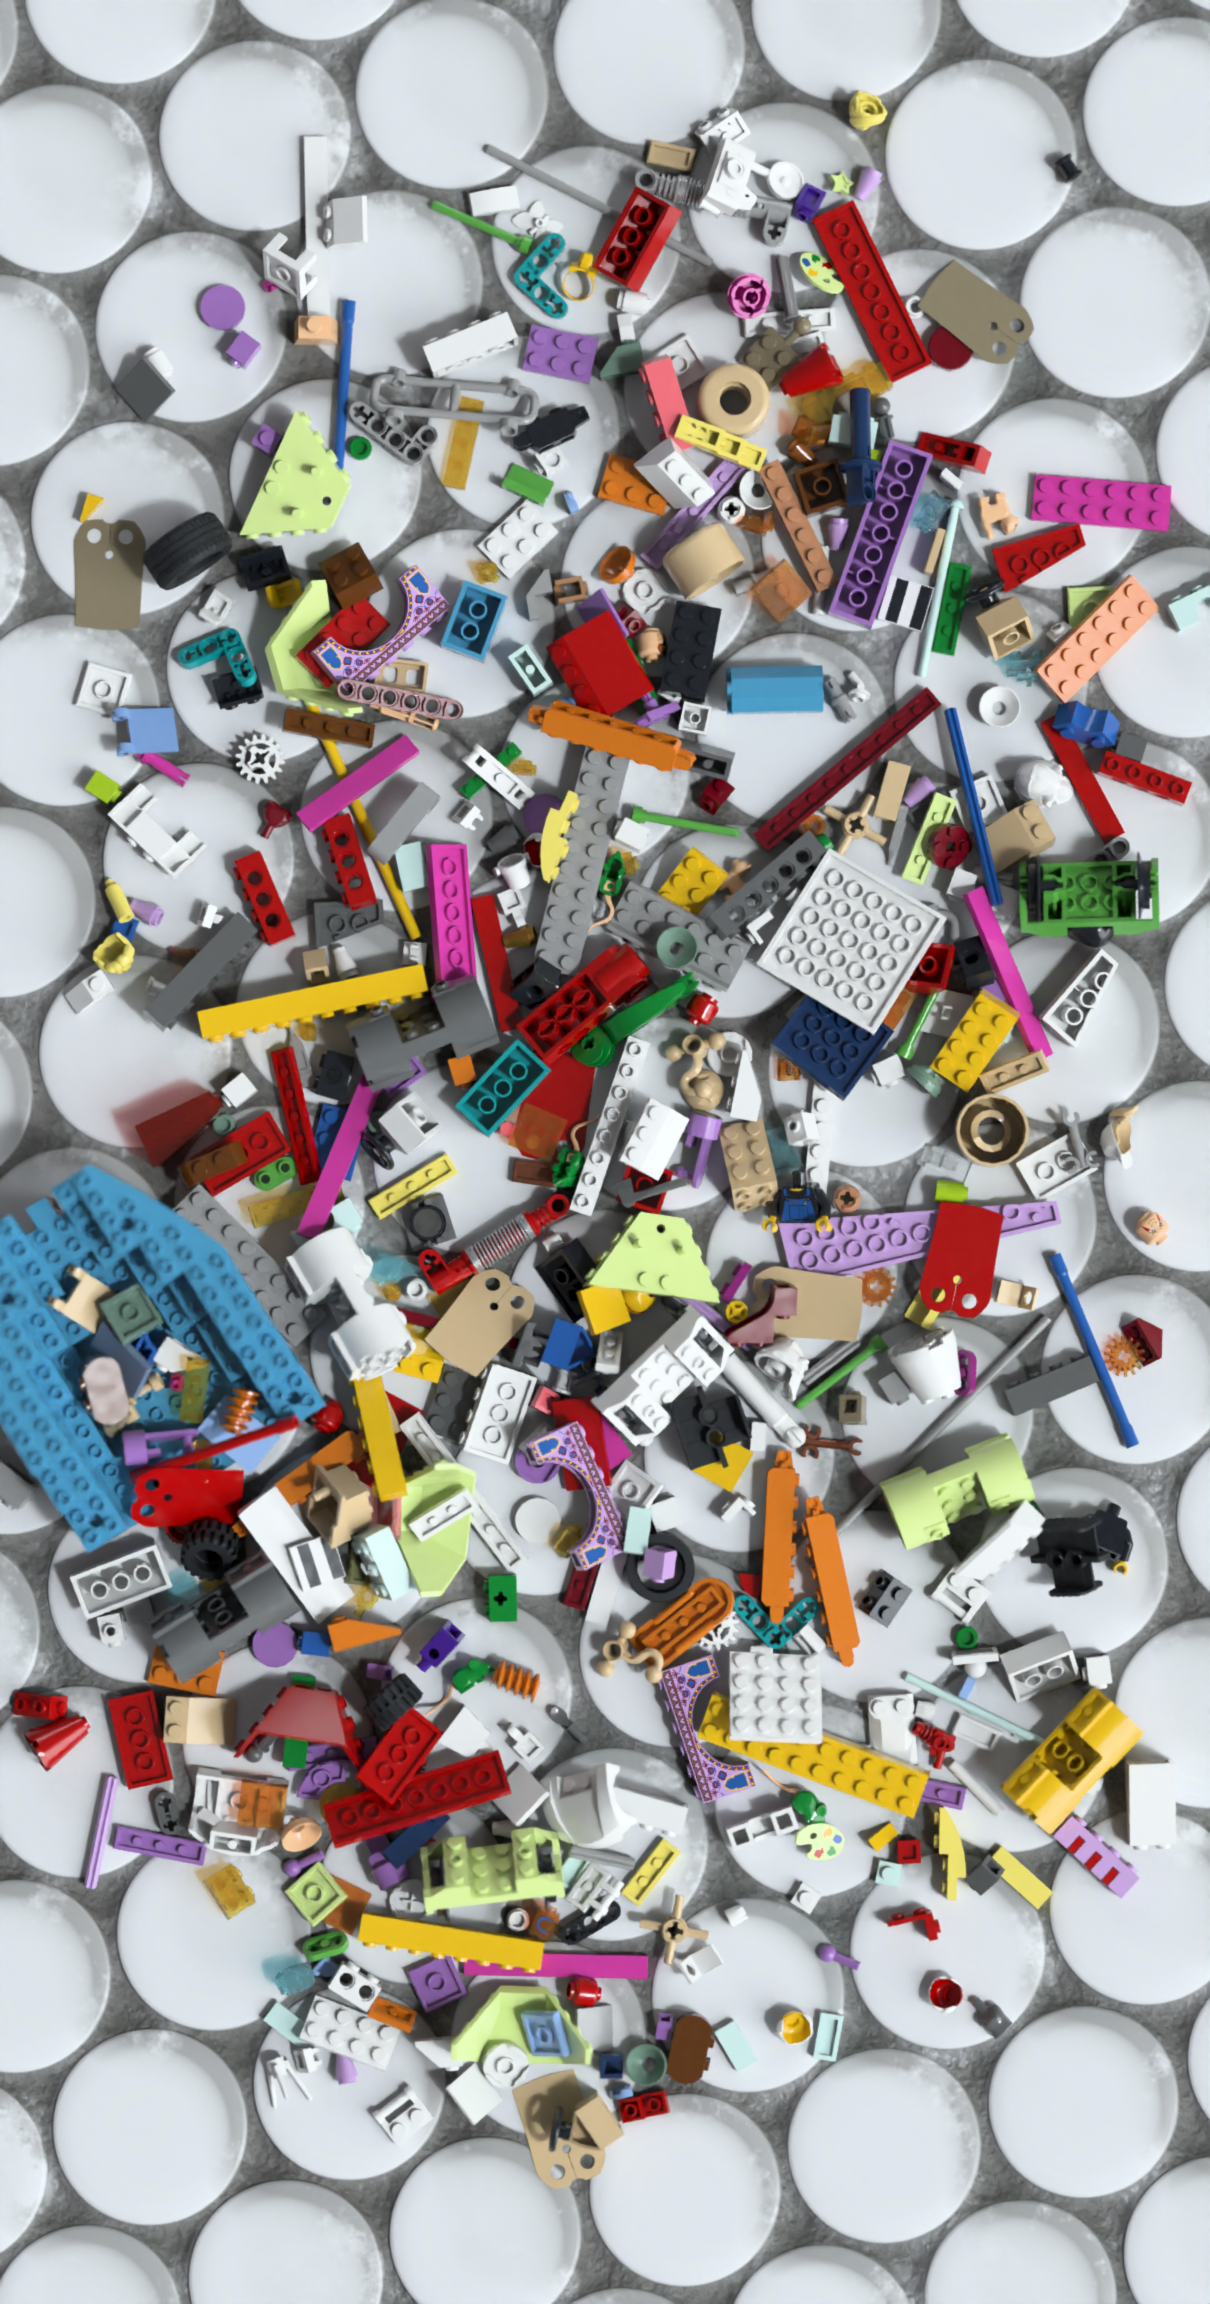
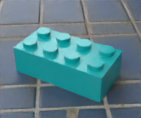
M517 1039L455 1107L490 1138L551 1072V1069Z

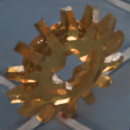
M883 1267L879 1268V1272H875V1269H872L870 1274L864 1271L865 1278L858 1277L862 1279V1295L865 1296L862 1302L865 1304L868 1299L871 1300L870 1307H873L875 1302H878L879 1307H882V1300L889 1304L890 1301L887 1297L889 1295L895 1297L896 1295L891 1292V1289H897V1285H891V1282L896 1279L895 1277L888 1278V1275L891 1273L889 1270L883 1274ZM875 1280H879V1284L883 1285V1289H880L877 1294L874 1293L873 1289H870V1284H874Z
M1121 1336V1342H1118L1116 1338L1112 1339L1115 1345L1107 1344L1111 1351H1104V1355L1109 1356V1359L1104 1360L1105 1364L1110 1362L1112 1364L1108 1368L1109 1371L1116 1368L1115 1375L1119 1376L1120 1371H1124V1377H1127L1129 1370L1133 1375L1136 1374L1134 1367L1142 1368L1138 1361H1145V1358L1139 1357V1354L1144 1353V1349L1137 1350L1140 1343L1137 1342L1133 1345L1132 1337L1129 1338L1128 1342H1125L1124 1336ZM1121 1350L1131 1354L1127 1363H1124L1123 1359L1119 1360L1118 1358L1121 1355Z

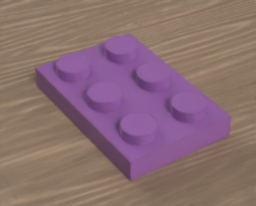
M531 325L522 371L589 384L599 338Z

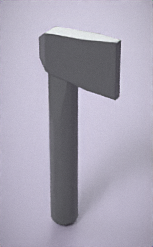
M681 1177L637 1192L633 1191L631 1178L613 1184L623 1206L629 1208L634 1206L636 1201L686 1186L688 1181L686 1177Z

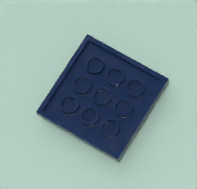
M806 996L770 1047L840 1100L844 1101L894 1031L882 1022L876 1033L872 1035L811 997Z

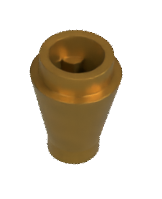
M526 924L504 935L503 942L506 949L530 947L538 942V937L534 925L528 926Z

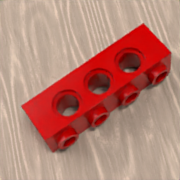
M1107 750L1103 754L1096 775L1179 806L1185 804L1192 785L1190 781Z
M347 813L327 820L324 823L325 828L321 829L324 841H329L332 848L328 850L331 863L336 862L338 871H335L338 885L343 883L345 892H342L341 895L345 906L350 905L351 910L354 911L378 903L350 814ZM345 837L348 839L345 845H336V841L339 838ZM351 858L354 860V864L350 867L342 865L345 859ZM357 879L361 881L359 887H349L352 880Z
M257 851L234 861L236 867L233 868L236 878L237 880L242 879L245 888L242 889L246 901L251 900L254 909L250 910L255 922L260 921L263 928L259 932L264 944L269 942L272 947L296 937L262 853ZM252 873H259L261 876L260 882L256 885H252L248 881V877ZM260 894L269 895L270 900L267 905L261 906L257 903V898ZM269 915L278 916L279 921L276 926L269 927L266 924V919Z

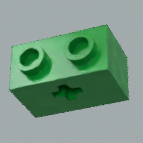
M489 1575V1580H484V1594H489V1603H485V1617H489V1622L517 1621V1575ZM499 1592H503V1596H507V1600H504L503 1604H499L498 1600H494V1597L498 1596Z

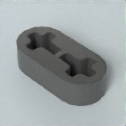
M163 1791L155 1798V1808L161 1830L167 1835H173L181 1828V1818L175 1796L169 1791ZM162 1796H166L167 1799L172 1801L168 1804V1812H166L164 1805L159 1804ZM169 1814L171 1820L177 1822L174 1830H170L169 1827L164 1825L168 1822L167 1815Z

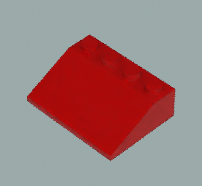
M609 610L545 647L581 708L612 717L654 690Z

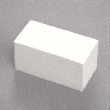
M752 1422L751 1451L764 1452L767 1423Z

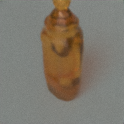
M208 1439L194 1441L193 1447L196 1450L211 1445ZM213 1457L195 1462L196 1468L211 1470L213 1467Z

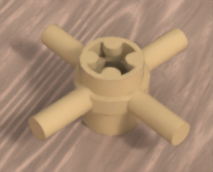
M868 794L859 811L851 812L847 815L827 805L823 813L841 822L842 831L845 834L835 852L843 856L853 839H860L864 836L881 846L885 844L887 838L871 830L866 817L876 797ZM851 820L859 821L862 826L861 830L851 831V824L849 822Z
M676 1894L672 1915L666 1917L662 1922L646 1919L640 1920L639 1928L660 1931L662 1937L667 1941L663 1962L665 1964L673 1963L676 1943L683 1941L686 1936L703 1940L708 1939L709 1931L689 1928L686 1921L681 1917L685 1898L683 1895ZM673 1923L678 1924L677 1927L680 1929V1934H676V1936L667 1932V1928L672 1927Z

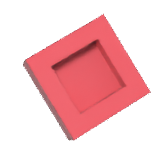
M539 1386L530 1406L552 1417V1401L560 1400L561 1396L544 1386Z

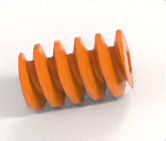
M242 1386L240 1388H232V1391L237 1396L229 1397V1400L234 1404L226 1405L225 1408L230 1411V1414L222 1415L227 1420V1423L219 1424L225 1431L234 1435L243 1434L241 1431L249 1430V1427L244 1422H251L252 1418L247 1414L255 1413V1409L250 1405H257L258 1401L253 1396H261V1393Z
M502 1660L495 1670L490 1686L494 1681H497V1689H500L504 1684L506 1693L511 1688H514V1696L521 1691L522 1699L531 1695V1703H533L541 1683L540 1674H536L531 1678L530 1670L523 1675L522 1667L514 1671V1664L511 1663L505 1668L506 1661Z

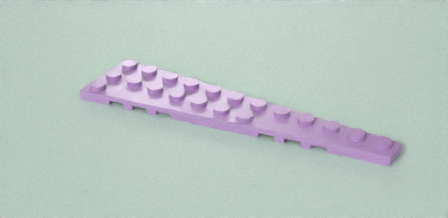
M1056 1201L981 1207L1004 1215L1000 1238L1062 1223ZM939 1210L834 1217L828 1220L832 1224V1230L828 1232L825 1229V1225H823L822 1233L816 1230L815 1223L778 1222L789 1268L828 1275L847 1276L928 1256Z

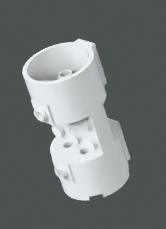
M336 1228L326 1231L302 1245L293 1255L286 1258L283 1268L305 1305L309 1303L314 1305L327 1303L340 1328L336 1332L331 1333L328 1345L349 1381L359 1380L361 1377L364 1380H370L398 1366L396 1363L403 1356L408 1358L415 1350L416 1344L405 1327L406 1318L404 1314L398 1311L395 1305L385 1303L374 1306L373 1297L370 1293H366L363 1288V1282L370 1276L373 1267L372 1260L368 1254L365 1255L362 1248L358 1247L347 1228Z

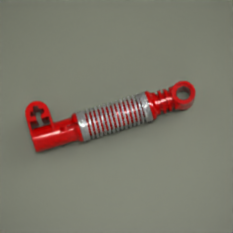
M556 1194L545 1200L543 1206L539 1204L538 1209L534 1207L533 1212L531 1210L520 1212V1214L515 1216V1220L511 1218V1221L508 1220V1224L504 1223L505 1227L501 1225V1228L497 1227L498 1231L494 1229V1233L490 1232L491 1235L487 1233V1237L484 1236V1240L480 1238V1241L477 1240V1244L473 1242V1245L464 1248L461 1251V1255L447 1264L441 1254L434 1249L424 1250L418 1258V1263L437 1294L441 1295L470 1275H477L485 1270L484 1267L488 1268V1264L489 1266L492 1265L491 1262L495 1264L494 1260L497 1262L498 1258L502 1260L501 1256L505 1257V1253L509 1255L508 1251L512 1253L511 1249L514 1251L516 1250L515 1247L519 1249L518 1245L523 1246L522 1242L526 1244L525 1240L527 1242L530 1241L527 1235L531 1240L535 1239V1237L540 1235L543 1225L546 1228V1223L552 1224L551 1220L554 1219L556 1221L568 1213L570 1208L569 1200L561 1194ZM561 1199L564 1201L565 1208L562 1212H555L552 1209L554 1200ZM427 1254L436 1257L434 1260L435 1265L440 1262L444 1265L430 1275L427 1271L432 1266L430 1264L425 1265L424 1263L427 1260L425 1257Z

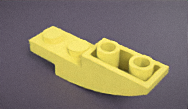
M570 790L564 799L560 811L550 808L543 829L540 858L543 880L547 883H550L551 879H556L560 867H557L560 858L565 859L570 848L567 846L568 841L560 837L561 834L567 833L571 823L568 821L571 812L575 814L580 804V801L577 800L578 795Z
M939 1806V1811H935L934 1825H938V1834H934V1848H938L939 1854H947V1858L942 1860V1871H946V1881H942V1894L946 1895L947 1900L956 1901L957 1878H966L965 1855L961 1838L951 1816L944 1806Z

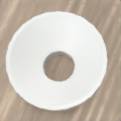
M753 470L747 472L742 477L739 485V494L742 501L748 507L755 510H764L773 506L774 504L758 472ZM756 484L764 488V495L760 498L753 496L751 492L752 487Z
M996 686L987 690L979 703V712L982 719L988 725L995 728H1004L1013 724L1021 710L1017 694L1004 686ZM996 702L1003 703L1006 708L1005 713L1002 715L994 714L992 705Z

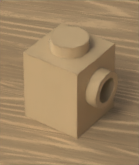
M325 948L302 952L309 987L331 983Z

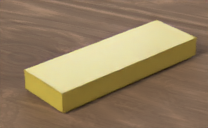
M662 1837L620 1893L639 1907L681 1851Z
M1000 1846L991 1856L1005 1869L1001 1877L1037 1909L1052 1895L1053 1891L1003 1846Z

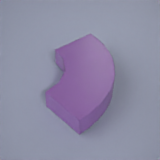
M331 1758L312 1767L302 1778L296 1797L319 1800L322 1792L329 1785L336 1782H345L349 1758Z

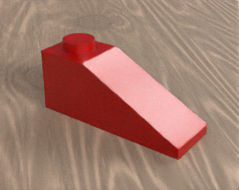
M926 432L921 433L916 448L932 454V460L984 475L992 455L982 445Z

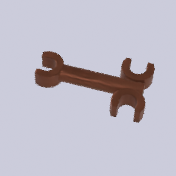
M809 1425L804 1427L806 1442L801 1453L804 1458L806 1457V1451L813 1449L815 1452L814 1459H817L819 1451L816 1447L848 1450L853 1455H861L860 1451H854L853 1449L854 1443H862L863 1440L859 1438H854L851 1441L818 1438L821 1435V1427L817 1426V1433L815 1435L809 1434Z

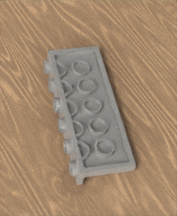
M632 879L614 910L612 919L606 925V928L609 929L612 935L628 939L632 946L636 948L642 947L650 951L649 954L657 959L659 957L656 951V944L659 936L666 929L671 927L688 929L697 940L698 952L691 964L677 970L692 971L695 980H704L710 984L712 989L718 992H727L752 946L751 943L738 936H735L733 939L727 937L722 941L704 921V918ZM673 943L670 946V953L674 956L681 955L683 953V946L679 943Z

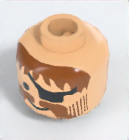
M658 628L643 629L642 633L636 638L637 654L640 658L645 659L647 663H657L667 653L666 636Z

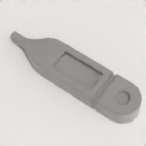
M900 804L889 844L888 861L886 864L888 866L891 865L899 845L909 808L906 805Z
M292 1027L288 1028L290 1033L289 1047L294 1049L301 1083L303 1086L310 1088L314 1084L315 1076L301 1040L294 1034Z

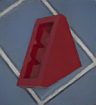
M1140 1318L1121 1327L1143 1367L1162 1358L1163 1329Z

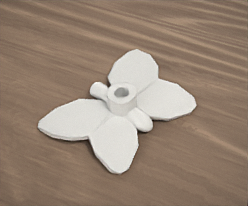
M536 201L531 206L529 212L517 214L512 219V222L518 228H532L529 231L530 235L536 232L534 239L537 247L547 236L552 233H558L563 229L562 223L549 220L548 215L544 216L545 210L540 201Z

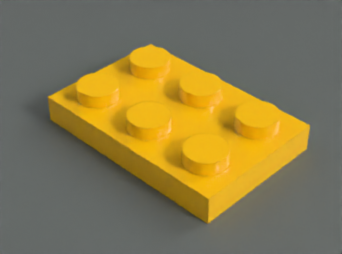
M692 846L658 891V894L699 915L729 873Z

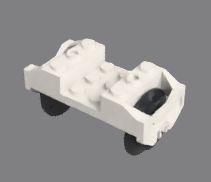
M691 1304L685 1308L687 1310L686 1313L680 1307L675 1311L667 1306L665 1307L677 1322L609 1388L598 1377H595L598 1386L594 1391L600 1397L595 1396L591 1402L635 1446L641 1441L658 1435L673 1420L664 1409L696 1378L707 1387L723 1371L729 1355L734 1351ZM708 1333L719 1344L712 1351L709 1345L713 1340L707 1335ZM693 1338L709 1353L708 1355L700 1348V1346L693 1340ZM625 1404L641 1419V1421L625 1406ZM620 1419H622L627 1425L631 1421H634L638 1424L632 1430H629L620 1421Z

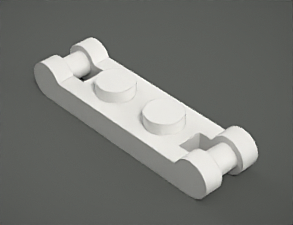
M475 743L472 747V752L468 756L465 755L462 761L521 811L529 797L532 798L535 793L478 743ZM481 755L484 760L478 766L475 761ZM520 789L522 791L517 798L514 797V795Z

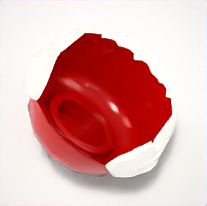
M538 832L532 833L523 843L524 852L528 853L530 857L529 862L534 867H541L542 833Z
M947 1975L940 1976L931 1982L928 1998L932 2007L944 2014L954 2011L963 1998V1990L957 1979Z

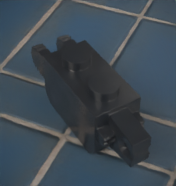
M585 406L568 410L567 407L563 409L558 407L548 413L549 415L543 418L536 417L532 423L525 425L526 431L514 437V449L517 452H523V450L526 451L533 447L535 452L542 454L575 439L576 429L590 420Z

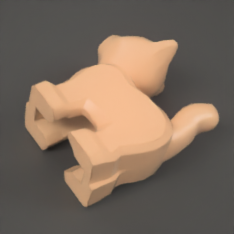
M1004 492L994 495L995 504L992 505L988 504L989 496L976 501L979 509V519L988 540L994 537L991 524L1001 521V528L1006 536L1015 531L1017 525L1020 524L1019 518L1010 513V509L1005 501L1006 495Z
M738 859L732 861L731 871L728 872L729 875L718 888L720 893L726 889L731 892V895L724 897L726 901L746 884L741 879L751 869V864L749 865L746 861Z

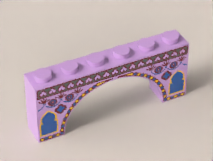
M417 564L408 568L394 580L402 594L403 614L397 630L387 642L373 650L355 651L341 646L330 637L310 652V655L334 684L342 678L364 682L366 679L373 680L381 673L378 670L384 664L389 666L398 658L396 654L401 649L404 652L414 644L413 639L416 636H424L432 629L429 626L435 620L440 622L448 615L446 611L451 607L450 604ZM347 682L343 683L340 687V691L344 696L348 695L351 691V686Z
M575 1421L569 1422L522 1445L531 1466L546 1462L561 1465L579 1479L586 1491L590 1507L589 1523L581 1540L568 1550L576 1570L584 1571L622 1553L626 1529L622 1526V1516L619 1510L613 1505V1495L603 1482V1472L593 1459L595 1457L594 1451L590 1445H587L584 1438L586 1436L585 1430L581 1424Z
M712 1653L663 1669L662 1679L658 1683L661 1690L666 1689L668 1698L664 1699L668 1712L673 1711L676 1720L672 1721L675 1734H681L683 1741L679 1742L682 1755H688L690 1763L686 1764L690 1778L695 1776L697 1785L693 1786L697 1800L702 1798L703 1803H707L755 1787L756 1785L748 1762L730 1764L714 1758L702 1747L694 1732L692 1713L695 1700L707 1683L719 1677Z

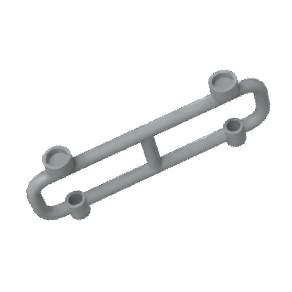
M397 368L393 371V375L385 374L376 377L372 382L370 390V404L373 409L386 414L385 422L395 427L401 426L404 422V415L496 423L500 424L499 432L502 435L512 437L517 434L518 425H528L536 419L539 407L537 393L529 387L520 386V381L514 378L508 379L507 384L503 385L407 376L406 370ZM389 383L399 388L411 385L451 389L449 410L382 404L379 402L380 386ZM460 390L501 393L511 398L518 397L519 395L527 396L530 399L529 413L521 417L458 411Z

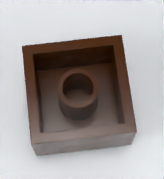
M837 458L793 471L792 476L807 519L849 505L845 495L846 483L842 472L839 471Z
M359 542L318 563L343 610L384 589Z

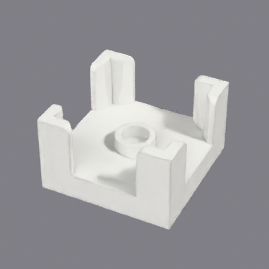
M279 232L263 249L265 279L302 300L318 283L316 275L313 277L308 276L305 279V273L316 262V254L306 249L296 260L279 251L281 246L288 240L285 235Z

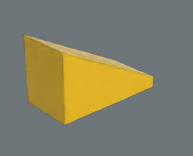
M87 493L80 522L84 524L105 499Z
M890 1822L870 1836L868 1841L877 1852L899 1833Z

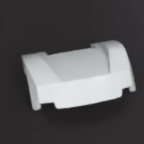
M603 1763L590 1767V1771L564 1778L554 1776L540 1780V1784L550 1793L542 1802L544 1814L553 1831H558V1837L562 1841L587 1849L606 1848L624 1839L623 1834L630 1828L631 1824L635 1825L637 1823V1819L624 1813L615 1800L613 1784L619 1772V1766Z
M199 1767L196 1777L193 1809L188 1827L189 1833H192L193 1837L204 1843L205 1847L228 1855L253 1856L276 1847L280 1842L290 1781L268 1777L266 1781L223 1775L221 1774L222 1770ZM205 1808L220 1817L221 1820L215 1826H212L198 1817L197 1814Z

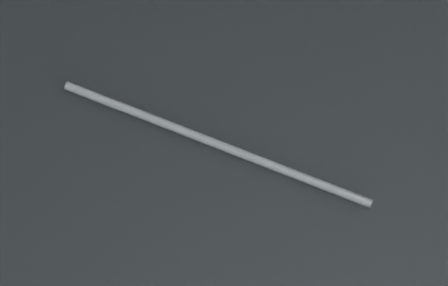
M1044 1315L976 1384L974 1392L969 1396H964L880 1482L900 1475L1026 1348L1051 1320ZM879 1483L836 1526L838 1537L882 1493ZM808 1555L804 1558L809 1565L813 1563V1559L808 1558Z

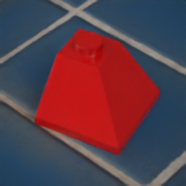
M931 943L904 987L911 993L928 995L944 991L949 977L955 946Z

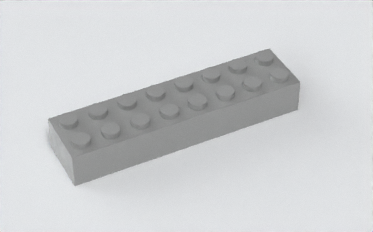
M201 1184L196 1186L172 1210L225 1247L279 1331L294 1347H297L329 1316L320 1305L304 1304L285 1269Z

